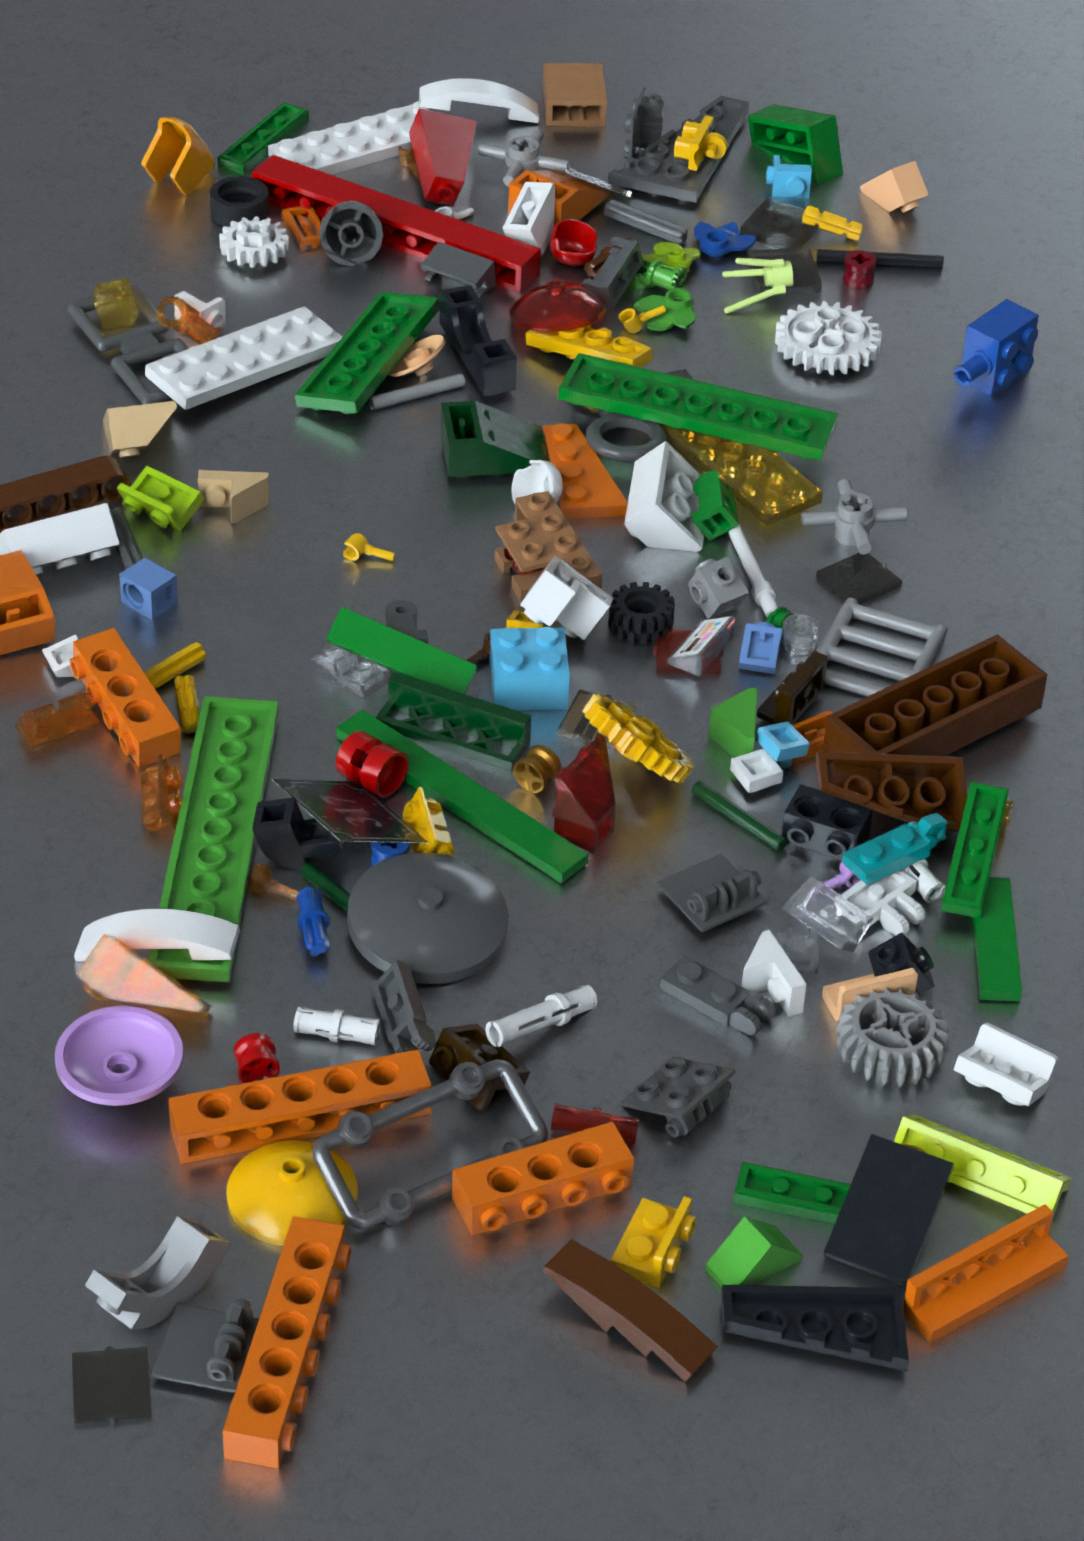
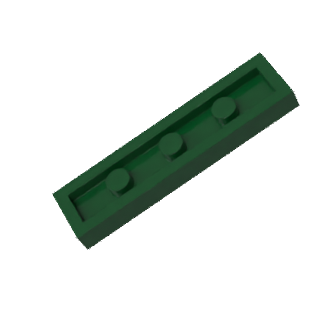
M394 672L388 680V701L375 717L405 737L509 771L513 770L515 763L522 757L530 745L531 715ZM394 711L409 715L410 718L396 720L390 717ZM436 724L443 726L444 729L433 732L425 729L423 726ZM470 735L478 740L467 743L460 741L458 737ZM504 746L512 749V751L506 756L494 752L492 748Z

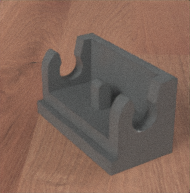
M612 237L609 243L622 249L612 247L609 251L610 255L594 279H584L581 284L587 288L581 293L584 300L612 309L615 307L644 263L639 241L634 239L630 241L621 237Z
M441 242L436 244L421 263L422 271L428 272L430 270L425 280L432 282L439 274L453 280L469 284L475 290L479 289L476 294L480 299L485 297L490 289L496 286L494 261Z

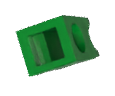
M714 470L700 475L693 485V491L699 498L700 509L692 513V519L699 530L711 541L738 526L739 519L734 492L728 485L722 482L720 475Z

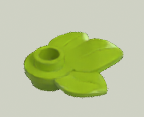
M660 242L654 245L653 253L642 255L643 260H647V262L652 263L654 259H658L664 265L676 269L679 267L685 268L688 273L692 261L700 258L701 252L694 247L682 249L679 244L674 242Z

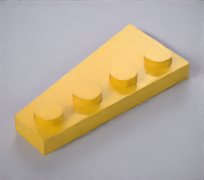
M565 310L525 333L526 345L539 348L540 351L546 353L556 352L564 354L569 359H575L577 354L581 353L637 367H643L653 361L651 347L625 336L614 338L612 337V331L604 327L595 330L591 328V322L581 318L576 322L572 320V313Z

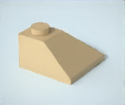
M176 401L107 409L103 418V426L110 454H119L120 459L139 457L140 451H145L172 418L177 408Z

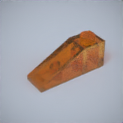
M103 934L75 974L85 982L82 989L100 1001L107 997L108 999L205 1013H208L212 1005L113 935Z

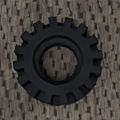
M637 582L630 583V588L624 584L620 586L619 591L615 589L612 593L614 599L609 607L608 620L612 634H617V638L621 641L627 637L628 643L633 645L635 640L640 641V645H647V640H650L652 644L659 643V638L665 640L668 638V633L671 634L673 631L675 610L673 596H669L670 592L667 589L661 591V586L657 584L653 588L649 587V582H643V586H638Z

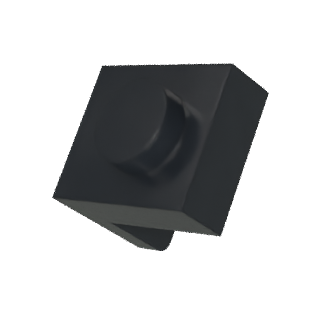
M902 932L868 952L875 977L914 968L918 974L916 989L921 994L935 986L930 972L934 968L930 955L925 948H917Z

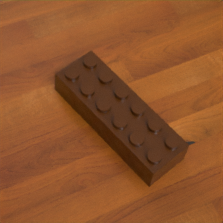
M997 634L828 715L823 751L946 756L1041 709L1048 674Z

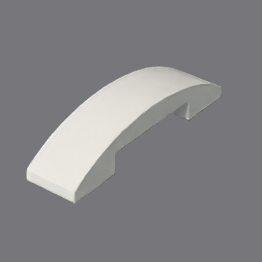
M472 78L447 79L424 85L419 89L420 107L450 111L451 101L454 100L507 108L508 118L511 120L538 123L539 121L538 105L535 101L514 88L493 81Z
M140 909L126 911L101 918L84 927L74 958L76 962L115 961L119 949H188L192 960H231L240 929L238 925L227 920L185 910Z

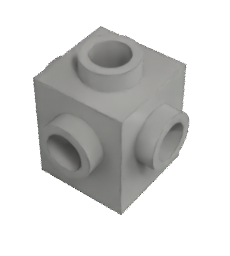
M729 557L714 561L713 558L703 561L695 568L696 573L687 584L690 588L692 599L700 605L708 620L738 609L749 594L743 582L741 572L734 567Z

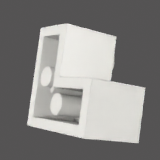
M555 555L532 585L520 605L525 608L524 613L537 624L541 625L544 622L550 627L556 619L560 622L559 628L564 627L567 635L573 638L579 636L585 640L610 607L614 598Z

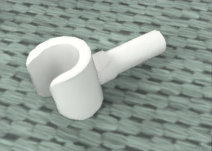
M446 206L435 210V212L458 220L474 215L472 207L459 212H453L450 207Z

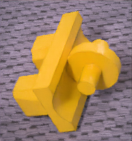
M705 115L701 123L686 121L682 137L678 136L675 141L674 157L689 160V170L697 171L705 155L712 159H719L727 151L728 144L726 139L721 134L709 133L714 117Z

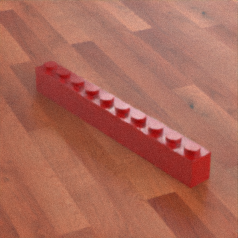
M276 155L270 156L252 171V178L262 181L268 187L269 204L282 209L300 206L308 209L312 206L320 221H322L327 211L339 202L349 200L363 202L371 207L381 220L383 229L381 244L425 259L436 244L441 242L494 261L496 285L518 293H522L540 276L541 248ZM305 211V214H302V216L308 217V211Z

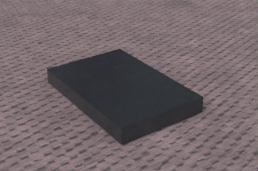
M871 1134L824 1249V1256L906 1287L908 1279L912 1277L954 1170V1163Z

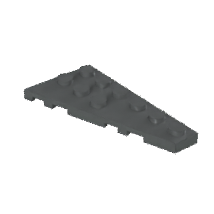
M720 96L701 109L700 116L694 120L688 118L682 122L681 129L669 131L644 148L642 156L637 159L631 157L625 161L623 169L620 171L614 169L609 172L608 184L648 192L654 196L662 195L676 198L682 202L696 203L722 157L712 159L705 155L697 171L689 170V160L674 157V146L677 137H682L686 121L701 123L706 115L714 117L709 133L721 134L726 139L729 147L749 112V102Z

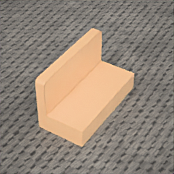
M909 968L877 977L874 974L826 985L823 986L822 999L835 1021L838 1022L845 1004H853L857 995L867 998L871 990L876 993H882L885 987L890 992H898L902 987L904 994H914L918 974L914 968Z

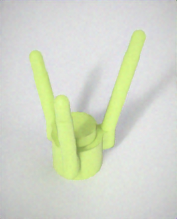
M736 258V264L763 266L764 269L724 271L722 273L723 277L764 276L765 285L772 286V289L728 306L724 309V312L728 314L771 296L786 294L785 287L793 286L791 262L784 261L783 259Z

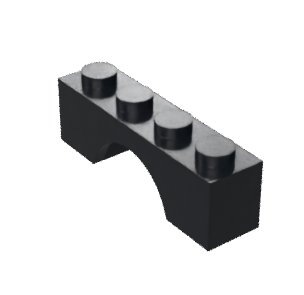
M467 285L440 290L439 323L484 396L499 395L516 390L517 357L505 339L491 340L485 324L482 302L473 287Z

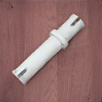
M582 985L564 994L557 992L548 995L544 1002L488 1022L486 1024L487 1038L494 1047H501L505 1043L532 1034L548 1026L567 1024L571 1017L594 1010L597 1007L596 993L591 986Z

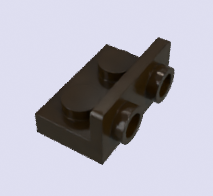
M814 651L805 662H800L794 672H790L757 709V717L771 724L789 722L793 725L824 690L828 656Z
M478 1023L443 1028L429 1059V1064L446 1080L449 1079L452 1071L460 1063L472 1062L481 1066L497 1059L505 1060L512 1064L524 1085L530 1074V1071L503 1046L494 1047L489 1042L486 1031ZM495 1077L486 1081L480 1093L468 1101L478 1110L487 1109L495 1091L506 1089L500 1077Z

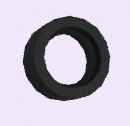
M245 176L228 177L218 181L210 190L211 217L217 223L226 227H231V221L240 222L243 217L249 221H252L255 216L259 217V221L267 219L270 214L268 187L262 181ZM234 201H245V202H247V203H231V202H234Z

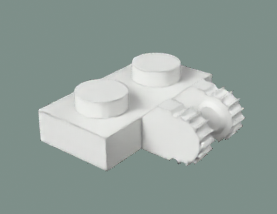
M901 870L870 885H866L860 880L835 899L834 911L864 931L880 920L883 928L889 933L897 935L902 932L905 935L910 929L908 921L913 925H917L926 917L924 908L910 897L916 891L917 880Z

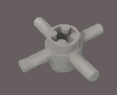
M534 130L530 137L521 136L513 138L509 141V148L480 143L478 148V155L505 160L508 171L503 178V182L506 186H509V183L525 170H538L540 167L567 173L569 168V161L542 155L539 144L544 135L540 130Z
M842 479L837 484L840 498L833 511L801 513L802 526L835 524V538L837 541L847 546H856L858 552L862 555L868 554L872 549L869 535L870 529H872L875 522L907 520L906 507L873 508L871 497L860 492H854L848 479Z

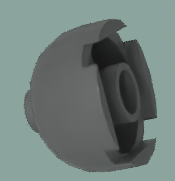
M349 200L339 202L327 211L321 221L319 237L329 258L341 265L357 266V263H364L374 258L379 251L383 238L381 220L371 207L363 202Z

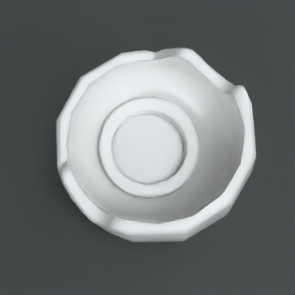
M530 460L529 464L531 465L529 467L518 469L515 472L511 487L514 503L517 497L549 491L556 503L559 501L563 489L562 476L554 463L544 460Z

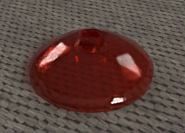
M556 279L530 290L517 299L511 306L509 315L510 321L514 325L526 330L542 332L565 331L597 322L605 316L607 305L605 299L597 292L578 284L565 283L564 280Z

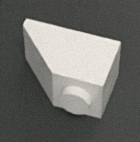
M525 182L503 226L507 237L541 248L540 256H543L554 228V183Z

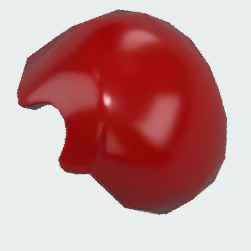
M564 219L556 223L550 239L551 253L555 256L556 260L570 267L585 266L587 262L594 259L598 248V234L587 223L576 219Z

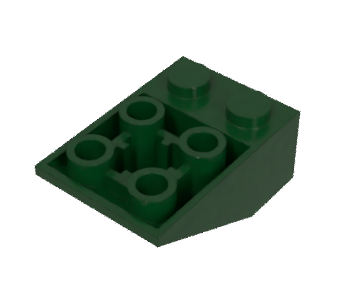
M477 401L441 403V441L448 477L499 476L512 474L518 469L529 467L531 465L529 464L530 460L550 462L542 426Z

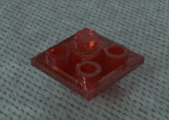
M598 735L588 746H583L576 758L566 768L563 767L559 770L553 784L556 789L555 805L552 810L554 832L572 844L591 853H594L614 832L616 802L606 738Z

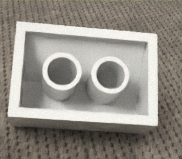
M666 441L635 461L624 525L633 537L639 538L647 547L698 552L703 548L704 534L693 523L692 513L700 509L699 498L693 491V485L700 474Z
M107 503L12 527L0 533V555L22 550L36 576L43 574L42 568L55 565L57 570H62L77 565L76 559L89 556L90 561L111 556L110 550L119 545Z

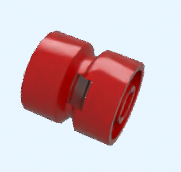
M358 730L344 740L336 756L335 766L337 772L356 784H361L365 789L379 797L387 798L394 794L405 780L409 761L408 756L389 744H383L378 738L365 731Z

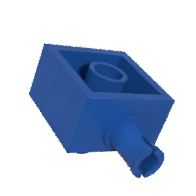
M1006 299L967 325L962 365L957 366L954 369L955 373H953L956 382L961 386L970 385L989 396H993L1001 389L1008 387L1011 382L1021 375L1028 373L1034 362L1032 355L1034 343L1038 337L1037 324L1039 315Z

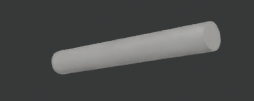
M460 373L372 396L369 398V405L372 410L456 389L465 386V378Z

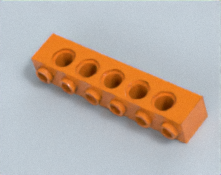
M418 1049L168 1098L170 1128L180 1164H186L256 1150L274 1142L302 1141L321 1137L326 1133L336 1130L339 1122L348 1112L359 1111L370 1115L431 1088L432 1085ZM431 1106L398 1121L431 1115Z
M296 1216L292 1217L222 1430L224 1459L279 1469L284 1451H292L297 1430V1424L293 1423L296 1413H304L307 1403L308 1386L304 1385L307 1376L314 1377L319 1362V1350L316 1349L318 1340L326 1341L330 1326V1314H327L329 1305L336 1306L341 1290V1279H338L340 1270H348L351 1259L352 1246L345 1244V1225Z

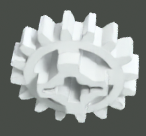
M255 216L252 221H249L243 217L240 222L231 221V227L224 226L223 233L219 235L221 254L227 255V261L229 262L237 260L238 266L249 263V266L254 268L256 263H260L265 267L270 261L277 263L278 257H286V251L289 250L287 229L281 228L280 222L271 224L270 218L259 221V217Z

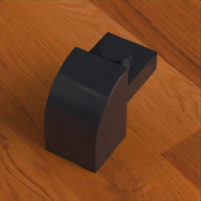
M295 797L257 802L252 830L261 851L274 863L286 868L300 870L304 864L310 862V857L342 853L343 841H339L315 818L304 820Z

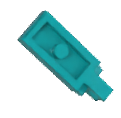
M938 813L922 817L918 823L911 821L908 824L901 825L844 852L843 864L866 885H870L929 857L930 850L937 845L936 843L946 839L947 821Z

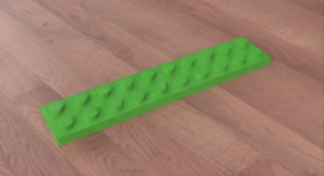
M203 696L159 909L202 913L227 920L238 925L240 928L256 841L252 827L257 802H262L279 715V701ZM236 946L231 960H192L188 949H150L147 964L148 977L230 982Z

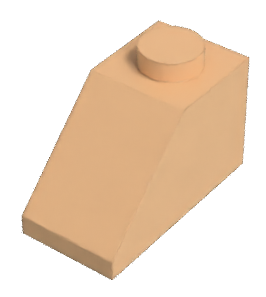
M916 161L893 168L860 186L862 193L888 212L900 208L902 213L911 211L920 206L919 200L929 195Z

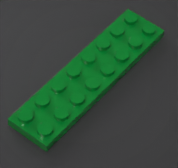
M581 353L577 354L559 387L558 393L559 400L570 402L573 405L589 406L601 409L607 413L623 414L635 417L641 421L657 422L668 425L671 428L687 429L699 432L705 436L721 437L733 440L739 444L755 445L766 448L769 451H780L800 456L803 459L821 461L838 419V413Z

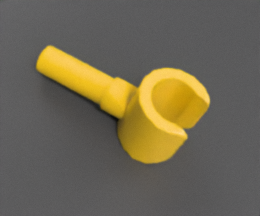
M662 305L637 315L634 309L628 308L619 314V319L626 330L634 334L641 330L642 323L666 313V309Z
M360 533L351 535L344 543L348 547L343 551V556L351 561H356L362 554L373 555L393 561L395 557L394 552L368 544L366 537Z

